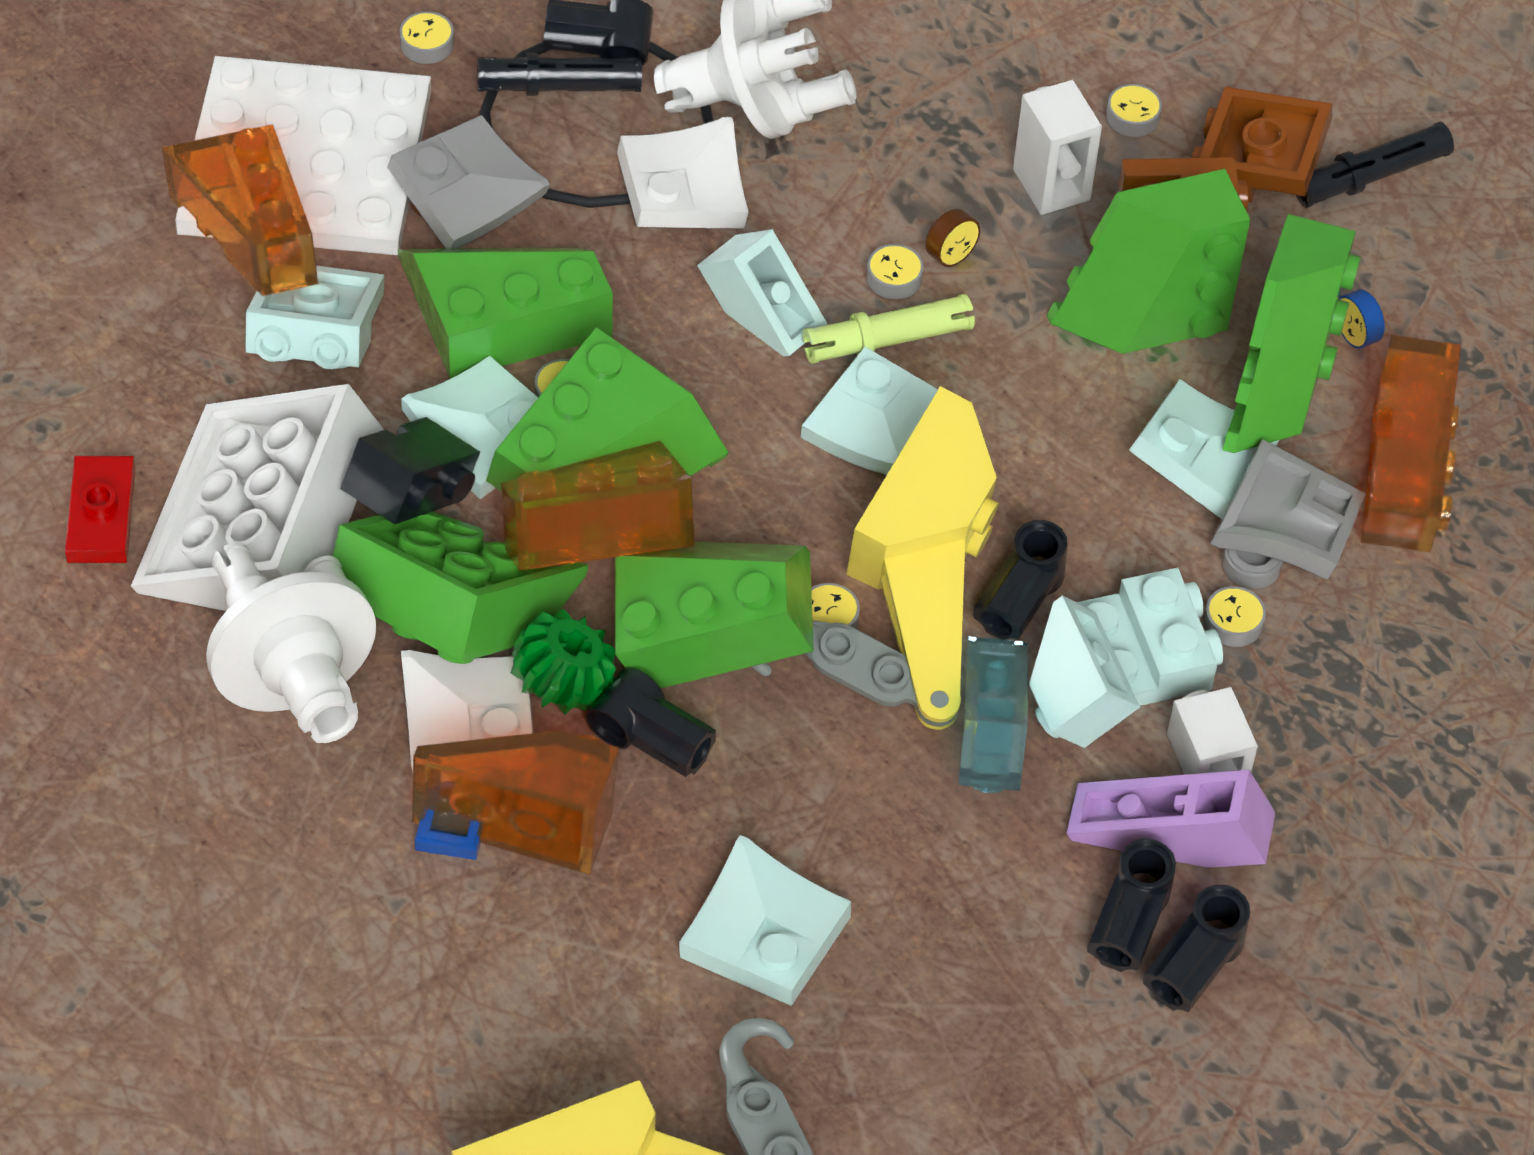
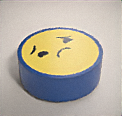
M1363 289L1340 296L1339 300L1349 302L1342 329V335L1345 340L1356 349H1362L1379 342L1384 334L1385 322L1382 310L1376 299Z

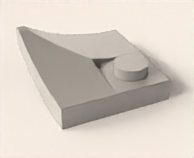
M482 115L391 155L387 166L446 249H458L500 226L544 196L550 186L545 177L529 167L503 142Z
M1262 439L1250 459L1210 544L1218 548L1242 550L1272 557L1308 570L1328 580L1338 564L1366 493Z

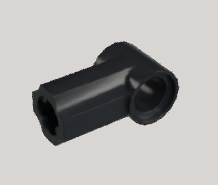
M549 0L546 11L543 48L600 55L601 58L641 57L643 66L648 60L654 14L653 8L641 0H611L607 2L606 6Z
M1033 520L1017 530L1013 550L974 607V619L981 623L986 633L1003 641L1011 638L1019 640L1047 595L1056 592L1062 586L1065 578L1068 543L1067 536L1061 527L1050 521ZM1032 557H1044V558H1047V559H1046V560H1037V559H1033Z
M627 667L623 669L587 710L585 715L591 730L608 745L618 749H626L633 745L684 777L691 773L695 775L707 760V756L716 741V730L665 700L660 686L647 674L635 668Z
M1148 838L1135 840L1128 844L1121 853L1118 872L1087 947V952L1096 957L1103 966L1120 972L1124 970L1138 971L1161 912L1169 902L1176 861L1174 854L1168 846L1158 840ZM1145 873L1155 877L1157 881L1144 883L1135 879L1133 875Z
M1213 885L1205 888L1197 895L1192 913L1144 975L1143 984L1150 989L1155 1000L1173 1011L1178 1009L1189 1012L1224 965L1240 955L1245 944L1250 919V905L1246 896L1238 889L1228 885ZM1220 920L1231 927L1217 929L1210 926L1207 922Z

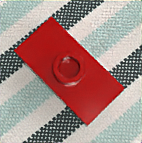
M74 456L65 544L67 563H127L135 479L134 456Z

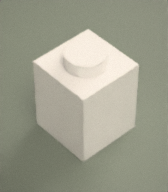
M1231 687L1211 692L1198 690L1187 694L1182 699L1174 700L1167 736L1184 775L1250 770L1252 772L1258 745Z

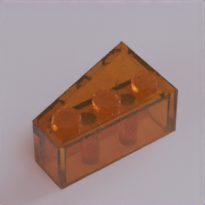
M273 124L257 128H246L233 133L162 147L170 199L178 208L184 206L194 216L197 228L206 237L211 235L223 247L226 259L261 296L318 284L312 231Z
M1391 335L1372 407L1361 543L1431 553L1437 530L1447 531L1452 510V497L1444 496L1443 494L1444 486L1451 484L1455 466L1456 452L1449 450L1450 440H1454L1459 414V406L1454 405L1461 345L1397 335Z
M660 440L547 471L526 472L517 479L501 483L505 550L519 571L695 546L692 479Z

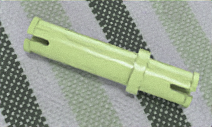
M961 294L954 298L867 316L865 312L854 313L850 315L848 321L803 329V343L810 342L812 345L826 342L825 344L806 347L804 352L809 363L816 364L819 361L855 353L858 356L864 347L875 352V349L961 330H971L975 324L974 315L965 316L963 313L951 315L971 311L973 306L969 297L966 294Z

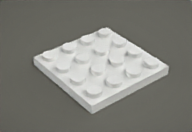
M215 56L175 219L177 234L398 255L397 249L401 248L410 199L387 166L391 155L422 142L431 96V76Z

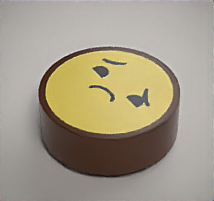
M953 209L944 213L934 222L926 238L927 253L945 267L957 265L966 259L975 248L980 236V224L962 209Z

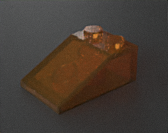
M559 730L417 746L413 756L412 823L419 824L420 820L423 821L429 809L434 811L432 819L433 829L466 837L470 820L480 822L477 836H480V843L590 875L613 814L619 748L607 745L594 736H576Z

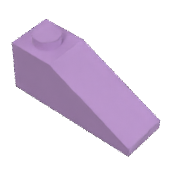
M1250 770L1078 783L1066 834L1071 841L1123 851L1128 844L1135 840L1154 839L1168 846L1174 854L1176 862L1206 868L1266 864L1276 812Z

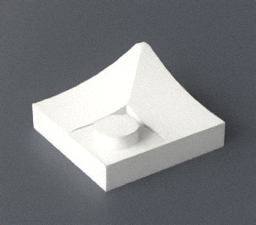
M723 117L680 131L620 137L617 155L637 227H745L749 211L739 172L732 117Z
M413 650L401 651L411 767L414 780L537 765L531 693H522L523 680L516 678L510 673L513 667V656L476 658L471 663L458 664L449 662L439 655Z

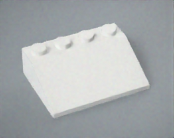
M349 384L206 404L131 587L138 594L227 611L228 607L225 601L227 591L219 574H217L212 565L213 556L217 551L223 554L227 565H231V561L223 546L234 542L246 545L252 554V559L260 575L269 579V581L285 575L304 572L306 566L320 556H333L339 525L349 522L357 502L355 498L340 488L358 439L383 431V427Z

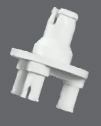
M723 0L720 18L721 34L713 45L707 49L682 55L672 61L666 60L655 68L654 83L657 94L672 90L673 100L666 102L665 110L669 113L683 112L685 109L699 108L725 100L742 106L750 122L763 136L776 138L789 134L794 125L812 120L815 113L855 104V99H857L856 87L851 74L847 70H841L836 74L808 82L797 78L794 68L806 64H815L818 62L819 56L817 47L795 52V48L816 42L808 28L785 35L784 31L789 21L820 12L831 11L832 0Z
M234 542L223 546L231 561V565H227L223 554L219 551L214 554L212 565L217 574H219L227 591L225 601L228 610L214 627L206 652L208 670L217 689L230 702L249 710L272 712L290 709L298 720V726L305 733L311 731V737L316 743H329L346 736L354 728L358 720L357 702L353 703L351 691L346 681L364 663L372 648L376 634L375 615L366 596L357 585L346 578L340 561L334 556H320L312 560L306 566L304 572L285 575L269 581V579L260 575L252 559V554L246 545Z

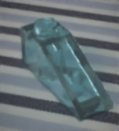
M968 636L958 785L972 786L974 789L985 793H998L1003 790L1020 791L1028 725V642Z

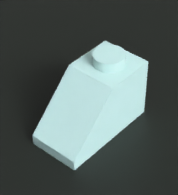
M773 229L735 235L697 265L724 312L782 356H790L805 344L802 341L803 329L828 325Z
M1062 595L1053 602L1029 686L1039 705L1035 711L1037 719L1045 731L1054 738L1061 737L1085 748L1139 709L1140 706L1096 612Z

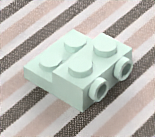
M273 260L246 311V353L258 354L261 358L271 362L288 361L291 359L314 361L325 369H340L349 366L359 367L371 342L372 319L384 295V274Z
M1178 568L1122 579L1118 594L1077 602L1096 612L1139 706L1183 697L1198 690H1212L1217 665L1223 662L1221 640L1215 629L1204 631L1199 619L1203 615V601L1199 587L1195 582L1184 583Z

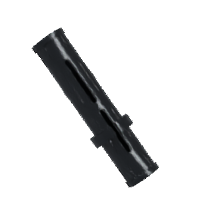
M526 53V57L513 58L477 57L478 92L513 90L526 91L527 96H538L539 91L641 92L642 87L641 57L545 58L538 57V53Z
M1440 121L1428 128L1390 140L1357 154L1347 151L1336 155L1333 163L1314 170L1306 196L1296 195L1303 207L1308 208L1315 203L1345 192L1349 196L1364 191L1365 185L1406 171L1436 158L1451 155L1454 151L1452 134L1445 123Z

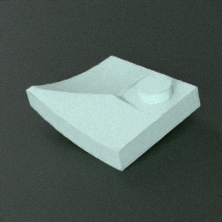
M864 347L802 424L800 438L847 462L887 475L938 389L869 348Z
M488 356L475 366L441 384L407 394L401 398L402 411L410 422L428 417L480 451L473 470L475 482L471 491L481 499L495 489L493 485L486 481L495 450L538 397L491 356Z
M1179 379L1129 451L1222 519L1257 447L1236 453L1223 451L1227 431L1235 410L1214 401ZM1278 440V441H1275V442H1271V444H1273V445L1276 446V444L1279 442V440Z
M740 835L714 887L679 942L680 958L792 1006L851 918V901L807 880L774 859L749 838Z

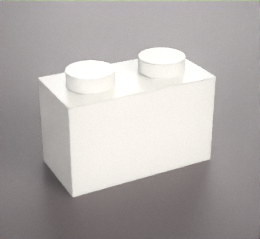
M1073 80L1053 86L1040 87L1033 92L1022 95L1013 170L1040 215L1091 200L1102 126Z

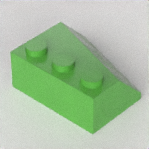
M1226 170L1212 171L1117 192L1089 240L1093 247L1090 256L1084 266H1074L1066 280L1070 290L1064 301L1054 302L1046 316L1050 324L1121 354L1196 337L1207 338L1218 332L1228 330L1250 218Z
M1291 214L1287 215L1266 277L1249 344L1251 349L1235 399L1237 406L1227 431L1223 451L1236 453L1257 447L1262 439L1271 443L1302 433L1318 378L1329 381L1338 347L1328 345L1330 334L1341 336L1349 302L1339 300L1342 288L1353 289L1361 256L1350 254L1356 231Z
M577 247L397 249L398 258L450 379L475 366L488 356H491L501 366L582 345L596 327L612 337L613 292L594 251Z
M596 327L495 450L486 481L582 548L637 514L642 506L666 491L669 494L682 486L690 476L708 465L712 467L722 461L729 452L692 393Z
M430 512L396 525L381 515L340 524L333 556L340 561L346 578L357 585L366 596L376 618L392 625V630L397 635L408 639L420 640L437 649V653L441 658L458 664L471 663L473 659L513 648L514 642L521 631L526 630L530 622L537 618L541 612L555 615L560 611L586 577L589 566L570 558L565 561V565L561 566L538 560L539 548L520 541L515 544L483 541L484 532L482 528L436 512Z
M639 539L615 555V655L625 668H635L644 672L660 688L814 651L810 551L806 546Z

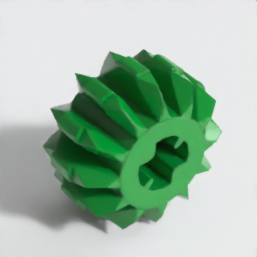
M563 608L555 615L541 612L537 618L530 622L526 630L521 631L514 642V650L511 653L514 660L510 673L516 678L523 680L522 693H535L541 698V708L549 703H554L564 715L573 708L586 711L614 679L613 674L616 671V667L613 664L615 648L603 642L605 630H593L587 626L586 615L578 620H573Z

